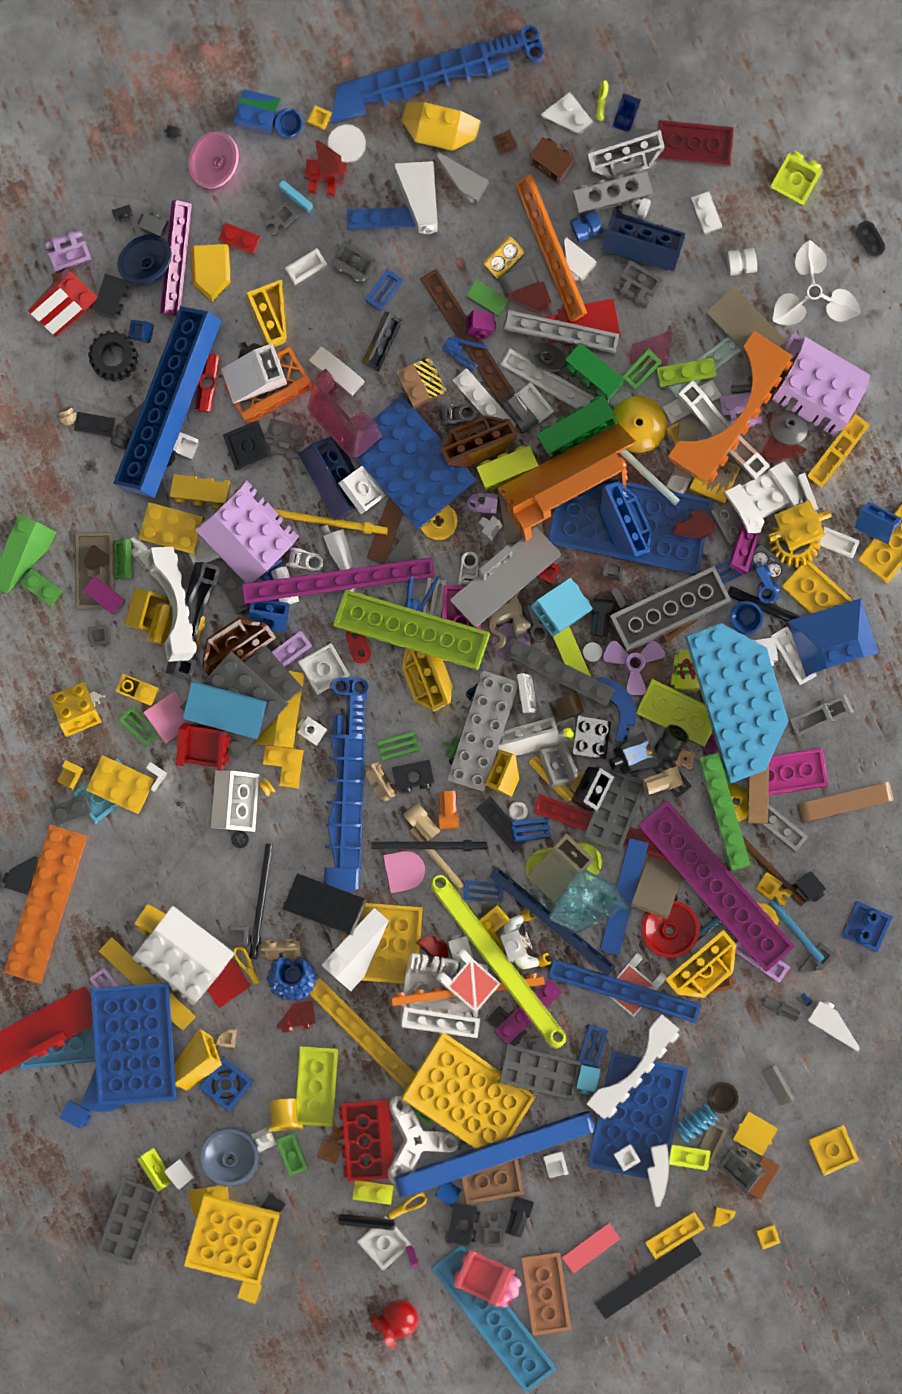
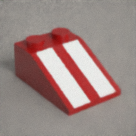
M65 269L27 311L56 337L83 314L98 297L72 272Z

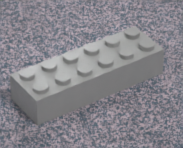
M715 566L610 615V621L624 650L630 652L730 604L731 599Z

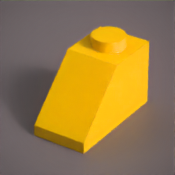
M499 750L485 785L499 793L512 797L519 781L516 755Z

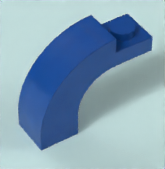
M599 677L598 681L615 689L610 702L618 709L620 721L614 742L623 743V740L628 739L630 731L627 725L634 727L636 723L634 702L630 694L620 684L613 680Z

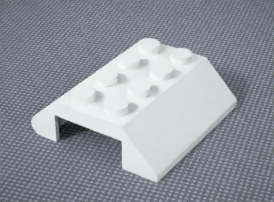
M172 906L131 959L136 963H142L140 966L143 968L145 966L150 968L152 975L156 974V978L161 982L169 983L174 992L179 990L182 993L181 997L183 999L187 998L186 1001L194 1005L235 953Z
M411 953L406 967L403 986L405 996L413 995V991L424 990V993L432 992L431 988L443 987V990H449L439 983L436 977L443 972L452 981L465 966V963L460 961L458 965V960L441 958L439 962V957H434L431 967H426L428 962L427 955H422L420 960V954ZM479 963L480 966H482L486 971H488L487 964ZM458 997L400 1005L401 1027L444 1032L446 1034L473 1038L478 1036L480 1019L477 1018L478 1011L476 1013L472 1011Z

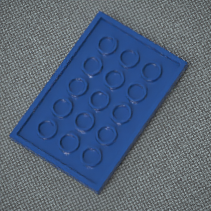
M402 395L343 444L418 530L476 482V478L466 467L447 465L440 452L443 441Z
M169 983L91 989L98 1106L177 1100Z
M612 1051L604 1087L616 1084L626 1078L637 1067L642 1058ZM653 1061L652 1063L655 1064L648 1073L644 1072L640 1076L642 1081L636 1088H630L627 1092L630 1095L623 1103L619 1102L615 1106L617 1111L611 1118L606 1117L604 1119L598 1114L587 1166L649 1179L647 1167L654 1166L650 1147L666 1144L669 1160L688 1068ZM631 1144L640 1162L623 1171L614 1154Z

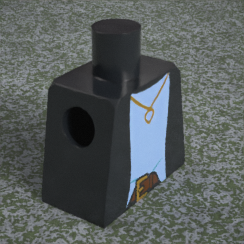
M645 732L632 737L613 749L615 757L609 759L610 767L613 770L620 768L623 774L646 771L658 766Z

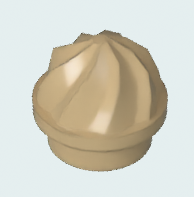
M72 406L58 410L59 416L57 418L63 425L70 426L76 421V411L72 409Z

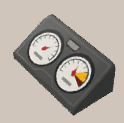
M762 544L756 545L750 564L754 566V564L761 561L763 566L768 565L772 573L769 576L771 581L777 582L787 572L789 566L784 562L781 563L780 559Z

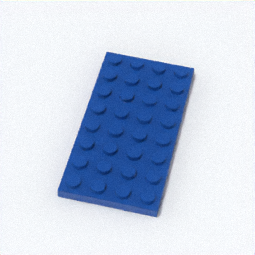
M608 478L555 507L548 539L553 545L696 575L700 568L711 515L710 511L712 510L714 500L671 491L680 500L674 505L657 488L626 482V488L637 496L652 530L649 546L650 552L635 558L614 545L600 513L603 487L618 482V480Z

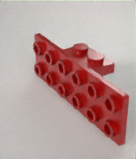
M82 987L0 1031V1074L35 1056L40 1058L48 1054V1049L52 1047L57 1049L65 1045V1040L93 1026L92 999L87 988Z

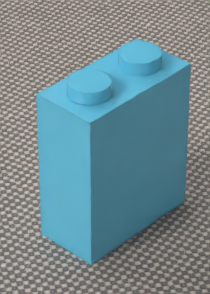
M571 578L530 606L552 637L586 616L593 609L589 600L584 597L578 585Z

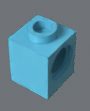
M581 1065L576 1087L580 1089L579 1093L591 1095V1091L596 1092L601 1069Z

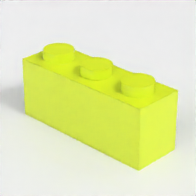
M520 446L515 449V452L510 454L503 453L493 461L486 460L481 462L477 467V473L485 491L489 492L538 466V463L530 446Z

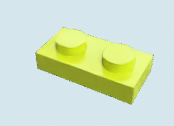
M671 1144L668 1164L708 1170L710 1151Z
M154 1148L137 1159L157 1191L172 1183L165 1173L166 1166Z
M357 1181L354 1184L352 1200L391 1205L394 1185Z

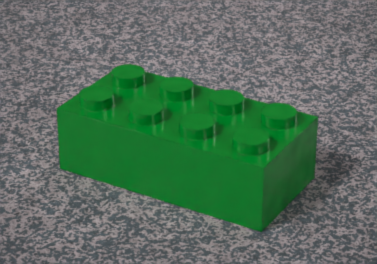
M598 396L592 399L589 405L576 408L570 416L560 417L556 424L543 427L537 436L552 459L619 422L605 397L600 398Z

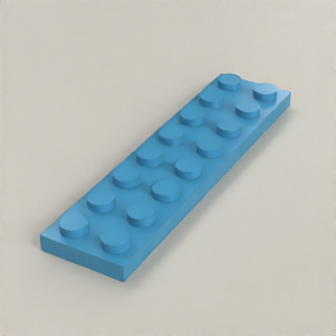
M460 1245L431 1267V1269L527 1393L557 1370V1368L509 1305L506 1307L494 1306L471 1293L454 1287V1277L457 1271H461L463 1266L462 1259L465 1253H468L465 1247Z

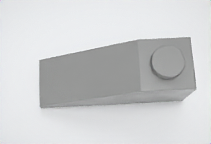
M438 153L437 161L460 195L463 196L462 198L471 204L473 202L477 204L487 188L489 180Z

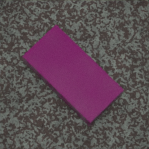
M96 576L83 589V592L112 615L125 601L124 598Z

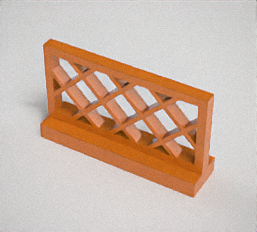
M290 347L277 353L279 362H281L283 356L287 354L291 356L290 366L280 363L282 368L289 369L285 379L287 384L288 382L291 384L285 385L280 390L268 391L267 397L263 400L256 398L257 396L249 398L252 400L251 406L244 411L240 406L241 401L235 403L246 425L260 419L313 388L310 379ZM292 370L299 371L303 376L298 380L289 379ZM223 384L228 394L230 395L227 384Z

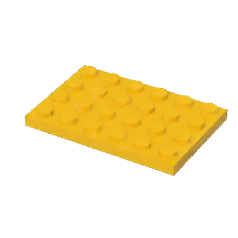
M442 1032L400 1099L476 1149L511 1137L536 1096L528 1090L498 1083L499 1070Z

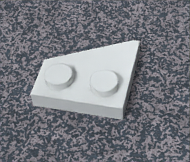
M570 92L541 114L543 119H548L577 135L593 124L592 119Z

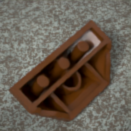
M485 415L451 429L440 447V452L447 465L469 467L502 453L518 434L510 419Z
M238 617L206 639L202 667L209 676L231 651L243 661L276 639L266 623Z

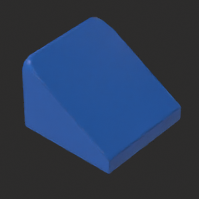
M131 320L128 338L150 343L154 324L147 321Z
M447 1182L442 1184L435 1196L451 1207L462 1190L453 1183Z

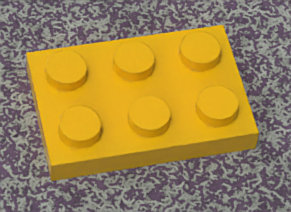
M148 502L139 540L165 547H173L176 550L195 555L200 536L195 530L204 522L205 517Z
M102 755L86 790L139 815L155 779Z

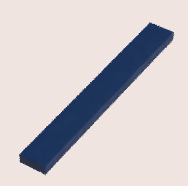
M496 868L489 876L605 975L609 976L615 968L614 964L500 868Z

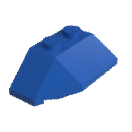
M619 481L604 486L602 489L600 513L614 545L633 558L650 552L649 546L652 530L637 496L622 486V483Z

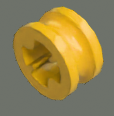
M264 778V782H258L267 797L270 796V792H276L267 778Z

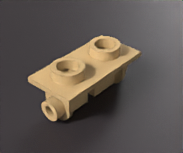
M376 762L364 769L370 784L373 785L376 782L379 784L374 788V791L380 800L386 802L398 795L396 787L387 777L383 765Z
M269 939L262 941L261 957L265 958V960H276L279 958V953H283V958L296 960L300 958V941L294 939H287L285 941Z

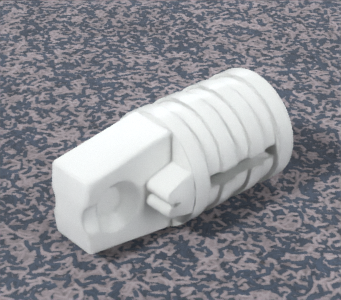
M134 536L131 538V553L144 570L148 571L146 555L150 549Z

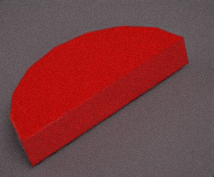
M426 936L416 942L433 959L434 957H439L440 962L441 958H448V946L441 938Z

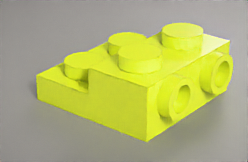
M794 151L793 153H788L770 187L804 205L823 170L816 161L811 160L809 163L803 159L804 155Z

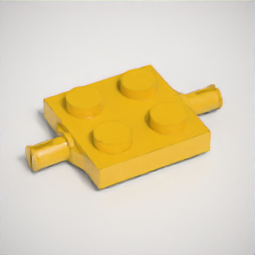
M809 500L775 514L774 517L778 524V531L768 534L771 542L782 538L786 542L789 551L824 537L825 532L821 526V521L832 517L828 509L818 514Z

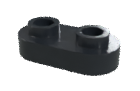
M870 221L861 222L856 229V234L866 253L873 258L881 256L885 250V243L878 230ZM868 229L869 234H863L862 230ZM876 245L878 251H873L871 247Z

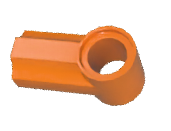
M455 791L439 792V829H459Z

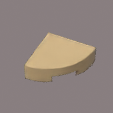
M229 1029L223 1032L217 1038L215 1046L234 1048L237 1029Z

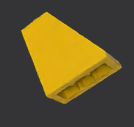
M201 1029L196 1032L174 1063L176 1087H180L185 1091L191 1089L222 1065L212 1036Z

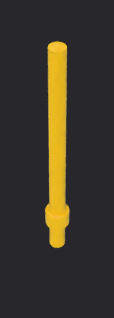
M275 509L278 513L277 517L281 516L286 519L359 530L366 534L378 533L387 535L388 527L373 525L370 522H365L364 524L340 519L334 520V518Z

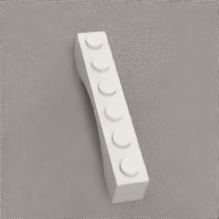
M690 381L676 394L713 436L731 426L694 381ZM740 436L738 438L740 441L734 451L730 450L729 454L752 479H757L770 465Z
M173 547L151 548L146 555L149 573L163 587L172 609V626L169 636L164 643L167 661L190 660L196 652V643L192 639L193 629L188 620L189 609L185 606V590L181 586L182 577L177 567V554L174 553Z
M660 1014L648 1029L646 1050L637 1067L620 1082L608 1087L598 1088L586 1104L604 1119L606 1117L611 1118L617 1111L615 1106L619 1102L623 1103L630 1094L627 1092L631 1087L636 1088L642 1081L640 1076L644 1072L648 1073L655 1064L652 1062L656 1057L661 1058L667 1051L666 1045L669 1042L673 1043L679 1037L677 1032L680 1029Z

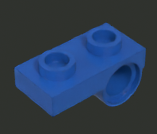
M761 561L754 564L762 580L757 586L759 599L764 603L780 599L778 592L781 590L776 581L772 583L769 577L772 573L768 565L763 566ZM764 589L771 590V593L767 596L761 594Z

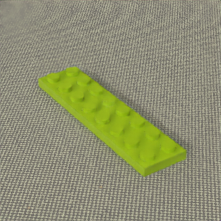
M346 589L333 624L336 628L476 670L479 669L490 633Z

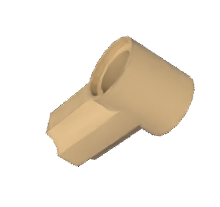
M678 766L643 779V786L647 795L684 785Z
M418 802L402 814L428 842L440 832V829L427 816V812Z

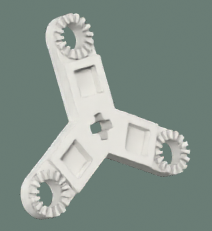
M401 1096L393 1097L389 1103L390 1111L404 1139L388 1171V1177L394 1184L395 1171L399 1169L401 1174L412 1171L422 1151L448 1153L456 1151L459 1145L458 1137L452 1133L423 1131L414 1111L408 1103L400 1099ZM398 1100L401 1101L403 1105L401 1111H398L396 1107ZM414 1137H418V1138H417V1141L419 1142L418 1144H414V1143H415V1141L413 1140ZM448 1137L452 1141L450 1148L445 1143Z

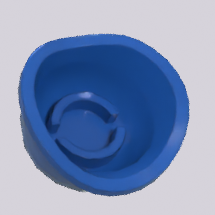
M742 601L733 606L730 612V623L738 633L749 635L755 633L761 627L763 612L757 604L750 601Z

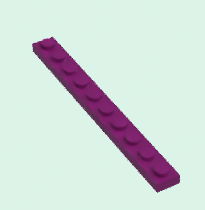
M433 558L242 584L244 604L407 581L410 575L413 576V580L435 577Z

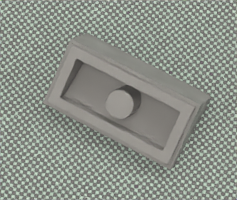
M773 1065L762 1072L780 1106L794 1101L795 1098L777 1066Z

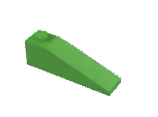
M18 515L0 558L1 592L8 594L23 578L25 573L49 550L56 535L55 531L23 515Z

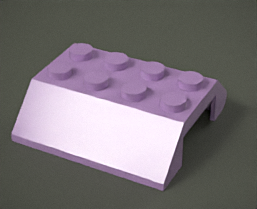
M804 337L796 352L797 357L782 384L774 391L771 400L776 403L781 401L780 405L785 407L793 397L796 401L791 407V412L795 413L799 408L797 415L810 423L813 421L815 426H818L822 419L827 417L829 420L825 423L823 430L828 432L831 428L829 434L837 438L848 424L863 397L870 375Z
M247 480L235 490V493L212 516L208 517L195 530L245 584L253 583L264 574L299 537L294 530L289 533L291 530L289 525L283 529L279 526L283 518L279 516L275 519L278 513L268 502L262 505L265 501L263 497L257 501L253 498L257 490L253 488L249 491L252 485Z

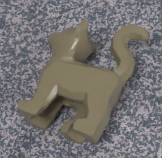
M519 592L488 617L489 633L499 640L492 645L493 649H501L506 644L505 635L496 629V625L512 621V631L515 639H518V635L525 633L527 629L531 628L530 621L523 617L522 606L517 599Z

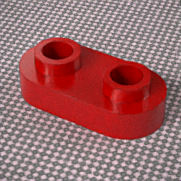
M347 631L346 640L353 660L358 664L368 662L371 652L366 636L359 634L357 639H353V632ZM363 650L365 655L359 657L357 655L358 651Z

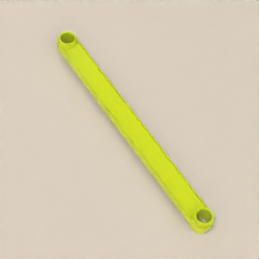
M442 875L435 876L430 884L433 893L548 1044L553 1048L561 1047L566 1040L563 1030L447 878ZM439 881L443 883L444 887L438 888L435 885V882ZM552 1035H558L561 1038V1042H555Z

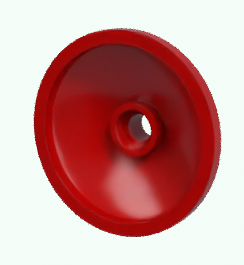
M674 900L668 919L647 912L642 921L641 932L646 946L653 953L664 958H677L687 954L695 946L699 937L700 927L693 910L686 904ZM666 928H672L673 933L668 934Z

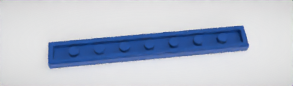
M554 958L548 978L693 1023L697 1022L702 1005Z

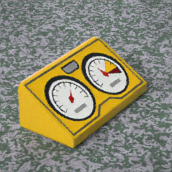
M508 236L483 264L493 276L499 279L524 254V251L511 236Z

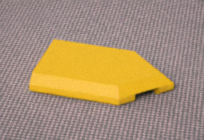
M229 245L191 246L192 285L213 303L218 295L231 283Z

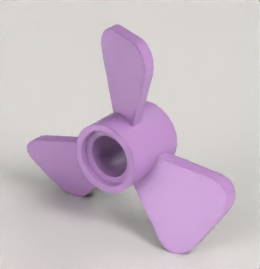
M612 641L603 654V660L606 663L623 664L624 670L630 674L626 691L630 695L641 696L645 694L646 687L640 671L644 668L646 662L662 659L665 656V652L656 641H651L641 653H631L629 655L617 641ZM630 660L638 661L639 667L633 668L630 665Z

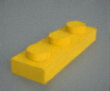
M694 1211L645 1241L654 1258L657 1259L705 1228Z

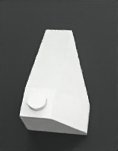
M374 908L355 928L353 935H349L322 964L329 973L350 991L365 976L388 924V920Z

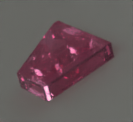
M672 331L632 344L629 364H633L649 348L651 352L655 353L662 360V363L657 368L668 366ZM648 355L639 365L641 366L650 356ZM653 359L648 364V367H651L656 361Z

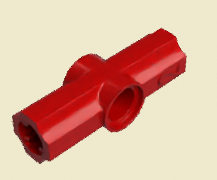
M211 353L208 355L198 382L196 411L211 413L214 393L217 386L219 355ZM205 379H211L213 381L210 387H204L202 385Z

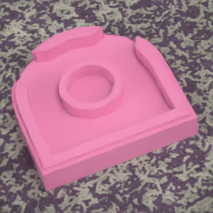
M402 851L383 855L391 893L413 889L423 881L425 865L417 854L410 851Z

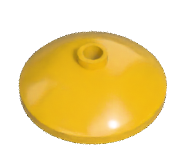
M633 396L621 401L615 407L613 412L619 424L636 441V444L626 448L628 452H649L662 442L666 434L667 418L662 407L657 402L648 397ZM636 420H642L643 424L641 426L636 425Z

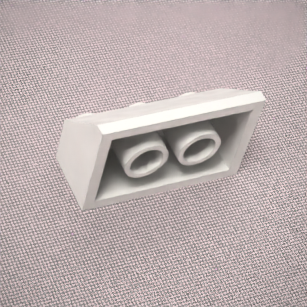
M215 770L211 828L255 832L260 774Z

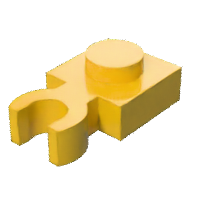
M768 872L763 876L756 888L757 891L771 900L774 896L777 897L778 902L782 905H785L788 901L783 895L787 897L792 895L789 889H782L781 885L783 883Z

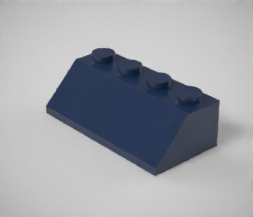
M613 211L601 250L674 272L686 233Z
M337 435L312 443L298 453L334 520L355 512L357 508L343 491L339 482L356 471Z

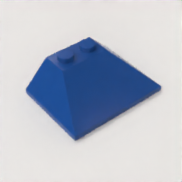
M861 598L788 621L805 676L879 653Z

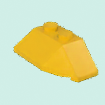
M406 102L402 117L403 124L415 142L449 151H454L475 140L480 120L462 111L426 102Z
M405 649L401 668L414 702L432 711H436L449 704L453 685L443 660Z
M722 930L667 977L665 981L677 995L704 998L733 973L736 944Z

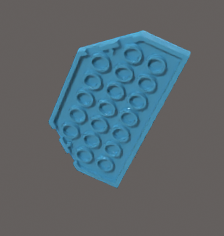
M721 623L684 636L728 783H734L765 771L788 723L767 648Z

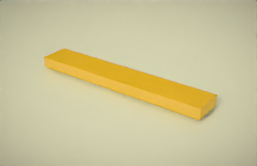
M113 937L99 950L134 985L160 984L146 968L132 960L133 956ZM170 992L171 1020L183 1031L196 1016Z

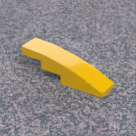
M855 413L807 477L820 487H823L870 427V424Z

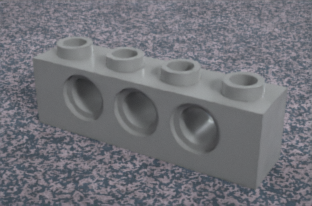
M642 170L632 172L631 176L624 177L619 175L613 177L612 181L605 182V180L595 182L593 186L581 185L576 187V190L573 191V198L578 216H583L593 210L598 212L618 205L628 204L635 199L642 200L643 198L652 197L653 191L647 171L642 172ZM628 183H632L636 189L628 191L625 186ZM614 188L617 191V195L610 196L607 190ZM596 193L599 199L592 201L589 199V195Z

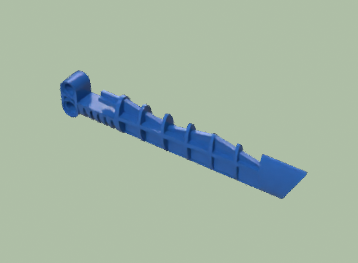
M527 25L523 29L515 31V34L511 35V33H508L509 36L502 35V38L499 39L495 37V40L492 41L488 39L486 43L483 41L338 84L331 123L365 114L364 103L383 102L384 107H388L386 101H409V98L424 90L428 95V88L445 79L447 88H450L448 78L467 76L468 82H471L470 76H491L492 72L510 66L507 56L492 61L488 60L525 49L529 62L538 64L544 58V49L539 32L535 26ZM527 32H533L535 34V37L533 39H527L525 37V34ZM538 50L541 54L538 57H532L530 52Z
M341 677L333 679L329 686L330 691L334 695L347 696L346 735H344V715H333L332 734H329L334 756H329L328 759L335 760L338 779H328V782H338L334 800L327 801V804H332L329 820L326 823L331 845H325V848H332L335 868H324V883L351 893L360 888L365 734H363V730L366 729V727H363V722H366L363 718L366 715L364 713V708H366L364 701H367L369 685L362 678ZM338 681L344 684V689L341 692L335 688ZM356 682H360L363 685L360 693L354 688Z

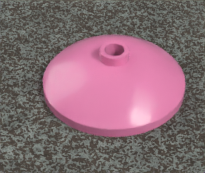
M210 132L198 139L190 152L188 160L192 179L198 185L205 188H217L229 181L238 165L239 154L236 143L230 136L222 132Z

